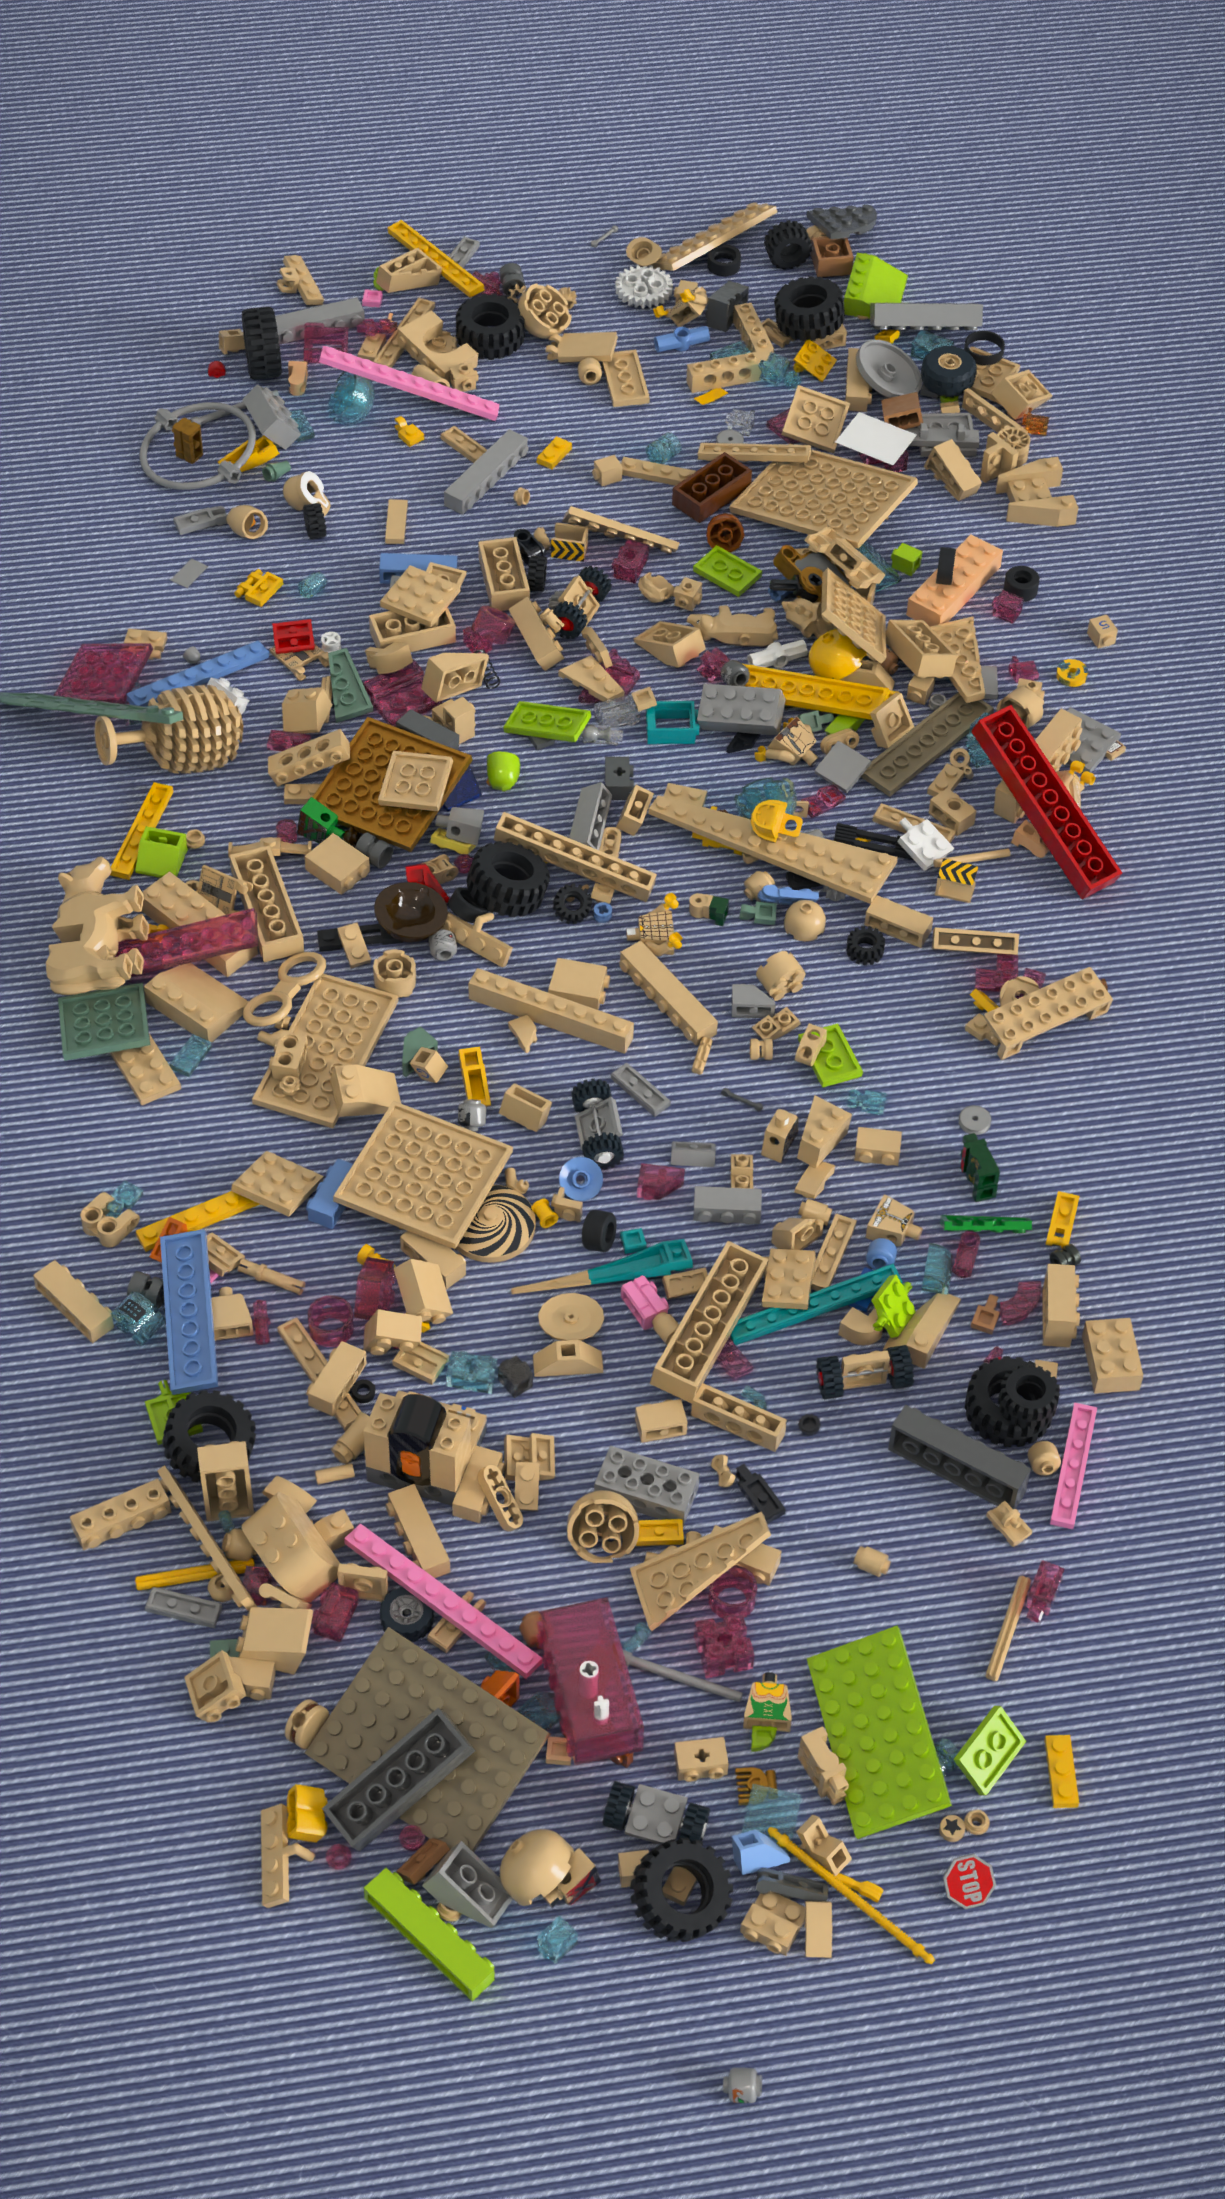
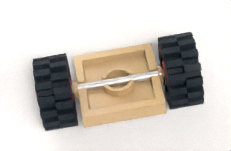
M592 566L585 567L578 576L573 577L559 597V604L553 613L565 624L558 631L561 633V637L564 635L566 639L578 637L600 607L599 602H602L611 590V579H607L609 576L607 573L603 574L604 570L598 571L596 566L594 569Z
M907 1345L889 1347L886 1351L881 1352L872 1351L861 1355L851 1354L847 1357H842L841 1369L837 1356L817 1358L816 1373L822 1398L825 1400L843 1397L845 1389L885 1384L888 1373L892 1388L913 1386L914 1369L909 1348Z

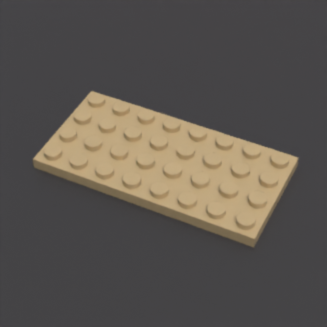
M323 973L314 981L287 1032L307 1035L308 1051L299 1078L301 1087L298 1093L292 1096L285 1095L279 1088V1082L282 1080L273 1079L272 1070L268 1068L252 1098V1104L334 1128L339 1118L330 1080L334 1067L341 1065L366 1066L399 1001L398 995Z

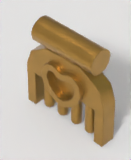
M754 1767L735 1768L737 1780L749 1779L748 1781H738L736 1783L737 1786L747 1785V1787L738 1788V1792H750L749 1794L738 1795V1798H748L738 1799L739 1806L762 1803L767 1795L770 1800L778 1798L775 1770H767L764 1774L761 1769Z

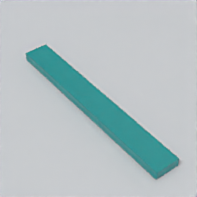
M894 1263L810 1293L808 1310L768 1308L741 1318L733 1329L730 1338L734 1346L874 1296L891 1275L897 1274L901 1283L902 1279Z

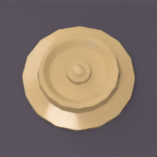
M577 1293L560 1294L550 1298L542 1305L538 1314L539 1325L543 1331L552 1338L561 1341H582L590 1338L601 1329L604 1322L603 1309L598 1302L587 1295Z

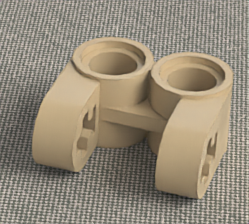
M102 1192L82 1209L80 1216L83 1231L89 1236L98 1237L103 1246L111 1248L117 1246L137 1226L140 1216L131 1209L125 1210L118 1218L105 1216L113 1208L115 1199L108 1193Z

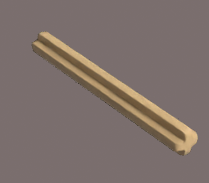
M1018 1577L986 1672V1678L989 1680L997 1681L999 1679L1030 1587L1031 1579L1028 1577Z

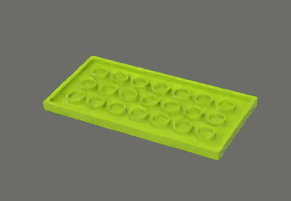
M898 1625L806 1658L831 1750L838 1756L839 1764L843 1762L847 1768L845 1779L849 1786L844 1791L847 1795L845 1801L856 1838L860 1839L952 1806Z

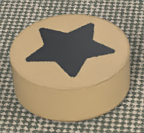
M956 1815L944 1817L940 1823V1835L949 1842L959 1841L965 1833L964 1821Z

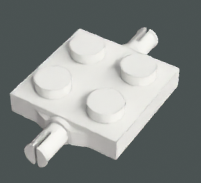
M906 817L899 822L907 832L897 842L924 871L934 866V859L945 858L954 850V847L928 819L915 826Z

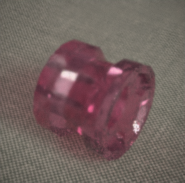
M290 819L279 821L276 825L277 837H280L283 842H296V823Z

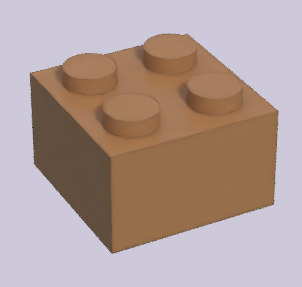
M827 236L812 238V252L810 255L817 277L851 274L854 257L848 238L830 240Z

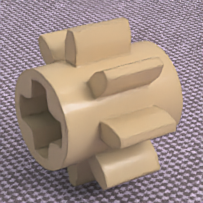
M515 284L514 290L509 289L511 296L507 298L513 299L516 303L519 302V298H516V295L518 293L523 294L526 286H522L520 289L519 285Z
M570 287L560 288L559 292L568 302L567 308L571 309L574 304H577L576 292H571Z

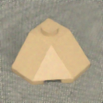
M788 1218L774 1226L771 1243L778 1249L803 1250L822 1236L824 1222L819 1219Z

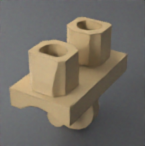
M1006 1501L986 1514L992 1525L1004 1535L1012 1547H1015L1032 1535L1030 1527L1020 1518V1512L1017 1509H1012Z

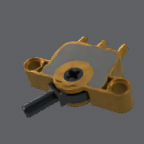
M784 545L773 559L775 567L787 579H772L769 588L773 591H793L794 596L797 598L806 599L812 603H822V573L827 568L850 587L852 586L849 583L850 580L841 571L842 568L834 565L825 553H815L810 550L801 556L792 546Z

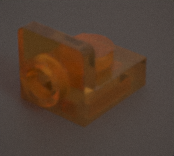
M1029 407L1028 413L1023 415L1022 425H1025V429L1030 434L1046 436L1049 417L1032 415V408Z

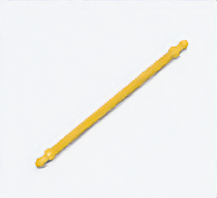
M773 1827L767 1830L770 1837L778 1841L777 1844L780 1847H786V1850L806 1864L808 1868L816 1872L817 1875L819 1874V1877L824 1878V1881L829 1883L839 1893H842L844 1897H847L850 1902L852 1901L855 1906L860 1907V1910L875 1920L876 1923L878 1922L881 1927L883 1926V1929L891 1933L902 1944L904 1943V1946L909 1947L913 1955L917 1958L920 1956L927 1964L934 1963L933 1955L927 1953L922 1944L916 1943L905 1932L903 1933L900 1928L895 1927V1924L890 1922L885 1916H882L879 1911L877 1912L867 1901H864L857 1893L851 1891L848 1886L846 1887V1884L841 1883V1880L836 1878L826 1868H823L821 1864H818L815 1859L813 1860L810 1855L808 1856L793 1841H790V1837L785 1833L782 1835L778 1832V1829Z

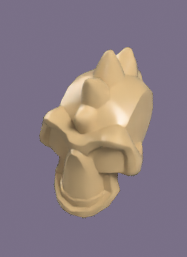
M802 598L781 602L786 613V620L798 628L806 638H810L812 634L819 638L822 634L837 628L834 624H828L822 618L821 602L812 603Z

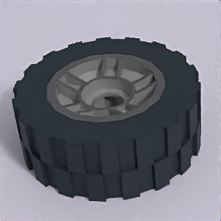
M400 1587L399 1589L392 1590L391 1593L385 1596L384 1601L382 1600L380 1622L384 1632L390 1627L409 1641L415 1642L420 1638H424L426 1633L430 1632L431 1625L434 1622L433 1609L413 1594Z

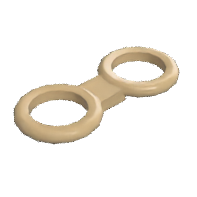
M303 952L285 960L278 969V979L280 981L272 991L262 993L246 1004L243 1010L245 1021L253 1026L264 1027L273 1025L285 1018L292 1009V998L299 992L300 986L317 980L326 969L325 958L315 952ZM305 961L317 963L315 969L304 976L291 977L287 975L289 969L298 963ZM280 1001L283 1003L281 1008L272 1015L265 1017L252 1015L253 1011L265 1002Z

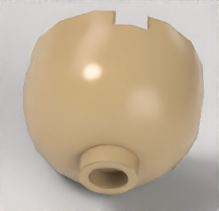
M798 900L787 909L784 928L787 934L790 933L794 936V939L804 942L817 939L818 935L823 934L825 930V913L818 903L811 900Z

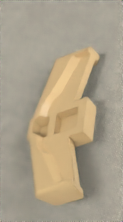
M280 837L260 838V842L248 845L233 846L232 842H229L228 856L265 846H270L273 856H280L281 852L307 855L312 851V841H308V845L293 844L281 841Z

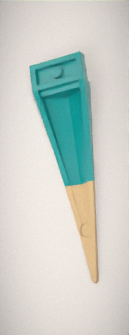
M685 1239L663 1241L596 1268L553 1280L512 1288L511 1294L632 1280L642 1275L646 1278L671 1275L672 1270L684 1271L688 1268H693V1260Z

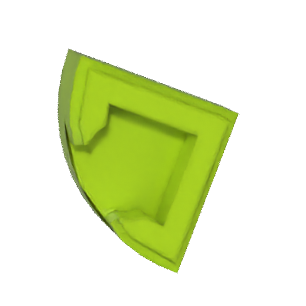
M752 1725L751 1752L761 1751L770 1746L776 1737L777 1727Z

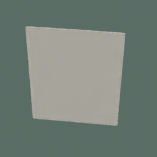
M859 412L835 442L894 465L917 435Z

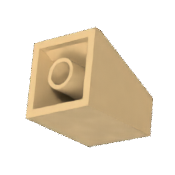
M251 1607L247 1616L243 1615L239 1629L243 1630L242 1637H238L235 1651L239 1652L238 1658L274 1661L276 1671L294 1675L306 1654L313 1610Z

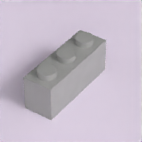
M695 1186L693 1221L760 1224L762 1189Z

